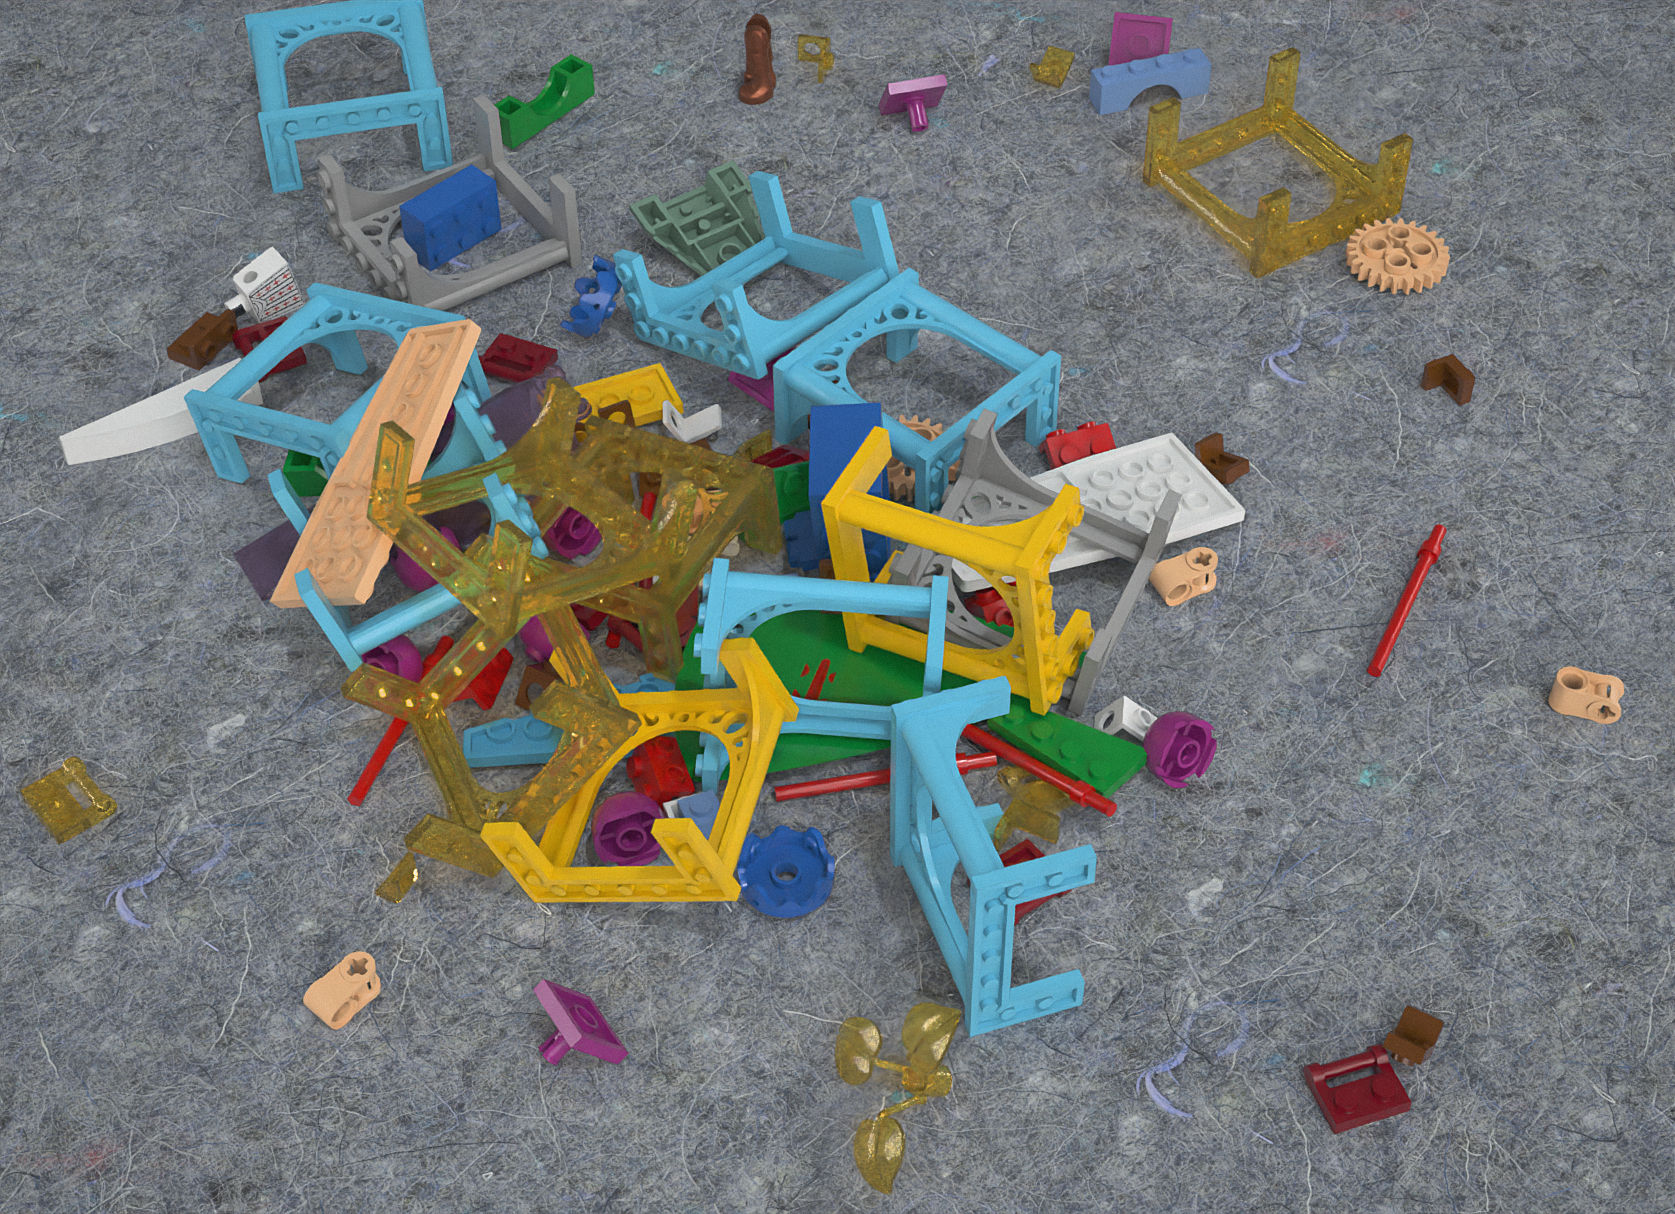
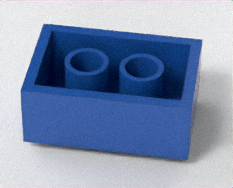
M472 164L399 206L404 240L417 254L418 263L430 272L502 229L496 180Z

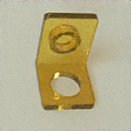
M800 34L798 36V59L800 61L818 63V83H823L828 70L833 69L834 53L831 52V38ZM807 43H814L820 48V53L817 55L809 54L804 46Z
M1049 46L1040 65L1030 63L1029 65L1034 81L1061 89L1075 59V54L1064 49Z
M1014 798L995 828L994 847L997 852H1000L1015 828L1056 844L1060 835L1061 818L1040 806L1031 805Z

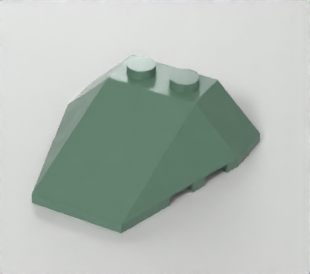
M734 160L709 170L703 186L662 203L659 197L654 194L629 205V210L645 233L700 276L765 239V234L762 232L758 220V209L754 206L751 196V185Z

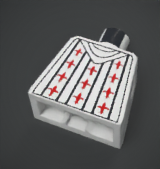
M273 246L234 275L233 282L239 295L224 303L226 309H231L235 312L236 319L249 312L258 323L276 319L301 308L305 304L288 263Z

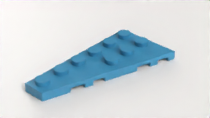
M680 664L671 666V672L655 677L651 672L639 676L638 682L625 686L616 683L613 685L619 694L675 690ZM571 697L562 700V705L548 710H545L543 706L531 709L529 716L516 720L502 718L464 730V767L474 768L571 761L574 745V711ZM638 728L622 729V736H634ZM673 731V732H668V733H665V734H662V735H658V736H672V737H675V738H676V736H675V731ZM615 741L613 744L615 748L613 750H615L619 746L616 744ZM635 748L628 752L623 758H629L630 756H632Z

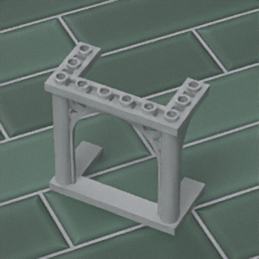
M485 95L473 98L480 155L399 187L384 191H367L356 188L345 181L343 169L330 154L318 158L320 171L317 172V178L325 195L321 200L329 217V221L326 222L327 230L333 239H338L344 253L354 258L358 269L361 272H366L375 289L379 288L383 292L384 298L444 311L562 261H566L571 268L582 264L575 189L559 173L549 177L552 209L504 159L499 110ZM471 164L496 180V186L499 191L546 240L473 271L452 275H434L423 271L418 265L417 254L402 237L390 241L391 251L388 246L390 234L401 220L400 205ZM366 230H377L382 233L375 236H367L363 232Z
M984 408L978 420L972 418L965 431L964 438L967 440L961 450L959 458L962 461L955 474V478H958L954 486L950 484L947 486L941 499V504H943L941 511L934 510L932 514L961 523L965 512L971 518V521L966 525L984 526L1004 519H1028L1052 505L1059 493L1033 481L1007 458L1000 448L994 432L997 413ZM1170 489L1168 490L1155 516L1150 533L1081 504L1084 506L1082 521L1078 527L1072 528L1069 535L1130 561L1137 566L1106 628H1099L1084 658L1082 668H1077L1075 674L1072 677L1068 676L1063 684L1061 696L1071 700L1068 711L1079 716L1082 715L1163 551L1182 494ZM975 496L984 498L990 506L989 513L980 514L974 510L971 499ZM998 500L1001 501V505H1007L1010 507L1005 510L998 508ZM908 544L903 555L900 553L895 555L889 568V573L892 575L887 584L932 586V574L935 572L936 567L941 568L943 571L940 576L949 577L947 604L954 608V612L950 613L946 609L945 641L973 649H994L1012 640V638L985 626L965 609L953 586L951 573L952 557L943 554L939 555L937 552L912 544ZM885 615V621L897 625L902 623L928 635V618ZM1012 654L1014 659L1020 658L1017 655Z

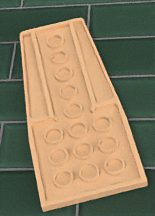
M471 319L412 328L407 332L350 439L348 449L344 456L340 458L315 505L270 602L279 608L307 607L299 595L294 574L306 568L309 569L333 606L362 605L371 597L378 574L389 559L391 546L396 536L403 529V520L409 507L418 496V485L481 333V327Z

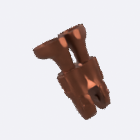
M754 14L747 22L744 32L746 70L743 78L745 84L739 88V99L748 105L767 102L773 97L774 88L776 87V75L772 65V27L767 18L762 14Z

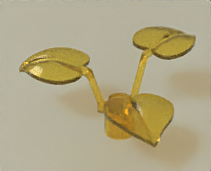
M928 1002L916 1004L910 1009L902 1027V1043L909 1051L906 1055V1060L911 1062V1066L884 1061L876 1057L882 1047L883 1036L879 1027L872 1020L858 1016L850 1017L839 1028V1035L836 1038L835 1062L840 1077L846 1083L855 1086L866 1083L870 1079L873 1065L880 1068L903 1073V1086L914 1095L910 1099L879 1111L877 1121L873 1119L863 1120L856 1132L854 1157L857 1167L864 1179L872 1187L884 1194H892L893 1182L901 1167L906 1146L903 1128L896 1119L888 1116L916 1104H926L927 1097L941 1098L949 1093L952 1086V1074L950 1069L941 1063L955 1035L962 1013L959 1009Z

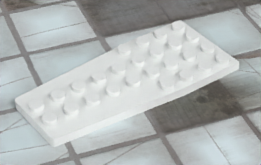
M1172 432L1092 455L1031 477L1033 481L1056 493H1060L1065 484L1078 487L1081 504L1147 533H1150L1155 516L1168 490L1170 489L1182 494L1165 545L1243 521L1245 509ZM978 496L971 499L974 510L980 514L989 513L990 506L984 498ZM998 500V508L1005 510L1010 507L1007 505H1001V501ZM964 512V518L961 523L968 524L971 518ZM1004 519L986 524L984 527L1008 525L1026 519ZM1068 535L1065 549L1060 555L1056 554L1051 562L1049 573L1118 556ZM953 558L951 568L952 580L961 591L972 592L992 587L975 570ZM1011 576L1002 577L1005 583L1016 581Z

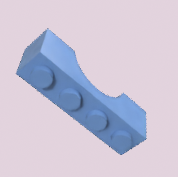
M1201 48L1092 69L1089 99L1098 114L1104 115L1127 110L1132 100L1140 92L1155 85L1172 86L1181 99L1207 94L1209 92L1212 64Z

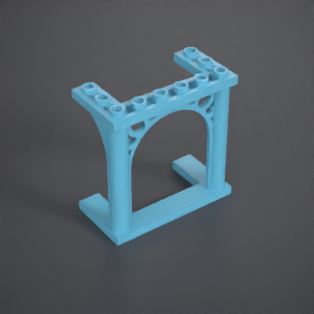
M350 0L244 15L259 90L262 112L258 113L273 193L304 189L295 140L416 123L424 172L444 169L453 165L442 87H438L429 47L423 0ZM362 31L383 36L400 48L403 71L408 76L411 91L289 108L287 96L289 89L285 63L293 51L307 41L321 36Z
M761 171L754 172L748 177L765 239L698 279L682 286H661L649 280L641 254L621 249L613 254L616 264L615 272L623 286L624 300L630 309L634 321L633 329L639 340L759 380L768 374L766 363L823 329L826 325L831 324L845 314L848 309L855 307L872 292L877 291L893 277L899 275L881 201L861 196L850 201L863 250L860 251L794 233L778 176ZM778 263H784L851 282L799 315L786 320H771L758 314L748 304L743 284ZM713 302H715L716 308L720 312L724 325L723 331L708 328L701 322L704 310Z
M907 268L880 289L872 292L855 307L848 309L845 314L834 322L826 325L809 340L801 343L791 353L780 358L773 365L775 440L787 445L808 429V414H810L811 406L868 403L852 389L846 376V367L851 355L867 340L887 332V358L897 363L918 347V332L920 329L936 331L951 336L1017 376L932 442L882 412L883 428L887 429L889 433L892 456L915 470V509L932 514L934 510L940 511L943 507L941 499L948 486L949 467L961 459L959 456L967 440L964 438L967 426L972 418L978 420L984 408L997 413L994 426L995 432L1027 407L1025 441L1034 447L1045 440L1047 434L1056 431L1061 355L1052 350L1043 356L1038 355L919 285V273L911 268ZM828 364L838 367L832 371H819ZM838 380L839 382L834 384L832 381Z
M314 282L306 289L310 300L205 392L192 389L184 396V400L217 477L241 484L250 477L234 435L320 457L328 480L330 479L340 458L344 456L348 449L349 441L384 375L331 424L237 401L238 398L283 358L305 343L318 344L330 352L337 370L361 375L368 368L355 330H372L388 335L396 342L399 349L410 329L465 320V316ZM474 347L461 382L466 390L472 387L480 404L485 405L492 396L478 358L477 350Z
M460 382L453 399L455 420L451 437L441 454L425 468L417 488L419 491L418 496L410 505L407 514L431 502L447 498H470L483 503L490 510L491 527L478 553L462 569L448 579L354 627L347 605L333 606L308 568L294 574L300 597L351 672L365 666L362 654L530 569L536 578L550 572L544 559L550 555L540 536L542 535L533 518V511L525 498L526 494L517 478L518 474L510 460L511 456L502 439L497 442L494 440L492 434L496 433V430L487 413L482 416L479 414L477 408L481 407V404L472 387L466 390L462 382ZM278 469L267 475L272 494L301 536L311 515L282 470ZM487 475L486 478L482 479V484L475 488H471L473 483L478 478Z
M714 558L712 573H705L703 580V597H708V599H705L704 603H700L698 626L704 627L703 634L696 633L694 642V657H701V674H705L703 689L737 687L719 659L724 639L749 638L750 634L760 624L784 613L799 610H828L928 618L929 625L922 697L940 693L949 577L933 575L932 587L734 572L729 571V559ZM737 624L743 626L742 628H735ZM791 695L799 708L796 721L783 722L780 734L811 733L891 740V706L808 700ZM731 724L726 733L736 732L745 724ZM700 731L699 745L700 747H705L704 755L697 754L695 777H702V792L713 789L715 794H717L719 779L730 761L725 745L720 740ZM743 741L738 742L736 747H741Z
M1006 676L982 680L978 683L943 690L940 693L917 699H908L891 705L890 858L894 867L903 865L965 1004L964 1025L970 1037L1080 1006L1083 1004L1085 984L1080 970L1076 969L1010 988L1015 905L1094 883L1097 856L1091 844L1004 868L992 840L1002 838L1004 816L999 803L975 807L959 773L955 752L958 739L967 724L1009 714L1011 686ZM932 800L940 816L935 820H932ZM960 861L971 882L968 937L955 911L951 898V881Z

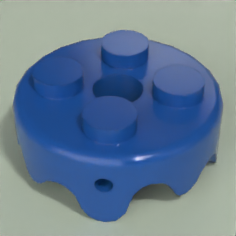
M597 254L594 255L592 265L593 270L597 272L595 278L581 277L577 278L574 283V288L580 297L579 305L573 306L569 311V315L574 319L573 322L562 320L560 324L561 327L584 338H589L593 333L598 334L604 319L611 317L616 307L613 297L619 293L622 287V283L615 272L616 264ZM594 288L595 291L589 292V289Z
M780 825L766 838L760 839L755 833H750L746 837L740 860L737 864L738 883L741 886L742 895L752 907L766 915L792 918L810 913L826 901L834 886L835 863L834 856L828 853L823 836L818 829L809 827L805 832H797L787 826ZM782 872H791L796 877L789 881H783L777 878V875Z

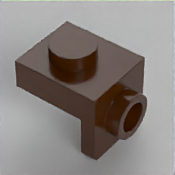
M1450 354L1425 364L1421 387L1427 391L1441 386L1460 406L1470 402L1475 384V376L1454 354Z
M1215 432L1195 443V457L1220 484L1233 483L1237 478L1250 472L1248 459L1224 451L1223 435L1221 433Z
M1408 1005L1404 1009L1398 1026L1388 1032L1382 1047L1391 1051V1057L1402 1064L1414 1066L1416 1063L1421 1065L1430 1059L1445 1023L1442 1019L1412 1005Z

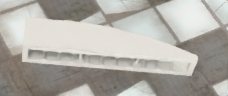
M235 359L60 436L59 440L65 461L68 465L107 459L152 448L197 433L198 430L184 400V396L192 389L205 392L242 359ZM259 381L238 398L237 401L256 406L263 404Z

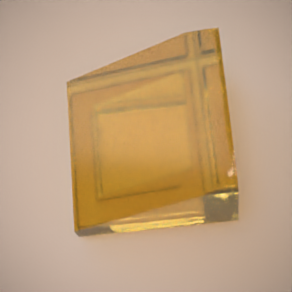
M767 429L742 443L733 454V460L741 465L771 451L772 431Z
M408 851L392 868L375 890L376 896L395 904L402 900L418 879L415 858L412 852Z

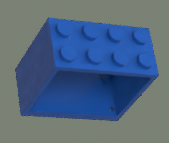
M881 402L811 406L809 503L818 573L819 561L821 559H832L821 503L874 426L883 428ZM886 464L866 494L890 501ZM861 528L870 582L873 583L891 557V538Z

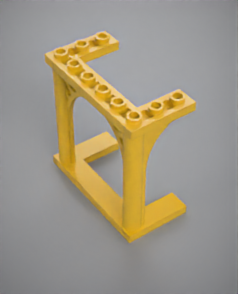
M874 426L821 503L835 579L870 582L861 528L952 557L966 564L983 576L1002 596L1013 617L1014 635L1010 642L994 649H973L944 640L942 670L978 682L1006 676L1011 686V693L1030 699L1031 711L1045 716L1051 704H1056L1060 699L1064 682L1068 676L1072 677L1075 674L1080 655L1083 650L1090 648L1095 635L1094 629H1091L1090 612L1080 609L1075 610L1059 638L1055 634L1054 629L1056 612L1052 610L1053 586L1050 585L1049 571L1051 562L1056 554L1060 555L1064 551L1072 528L1078 527L1082 521L1084 506L1081 505L1079 488L1065 484L1053 504L1031 518L1013 524L984 527L948 520L866 494L892 457L888 430ZM895 550L873 583L887 584L892 575L889 573V568L897 553L903 555L904 552ZM1002 577H1014L1016 579V586L1006 584ZM842 612L850 650L862 653L867 644L925 663L927 634L885 621V615ZM1012 654L1017 655L1020 658L1014 659Z
M739 637L736 639H724L722 642L719 659L738 686L728 689L705 688L702 690H670L665 692L619 694L586 647L553 650L549 661L567 684L571 694L574 711V745L567 774L540 845L538 847L519 822L485 823L480 837L534 903L738 900L741 886L735 880L733 874L782 724L783 722H795L799 712L798 706L754 638ZM731 724H745L736 732L726 733ZM638 728L634 736H622V729ZM680 730H695L708 733L725 745L730 760L729 779L708 841L691 818L655 819L651 833L675 866L570 867L602 782L616 763L628 752L658 735ZM614 741L619 745L615 750H613L615 748L613 745ZM743 741L741 747H736L738 742Z

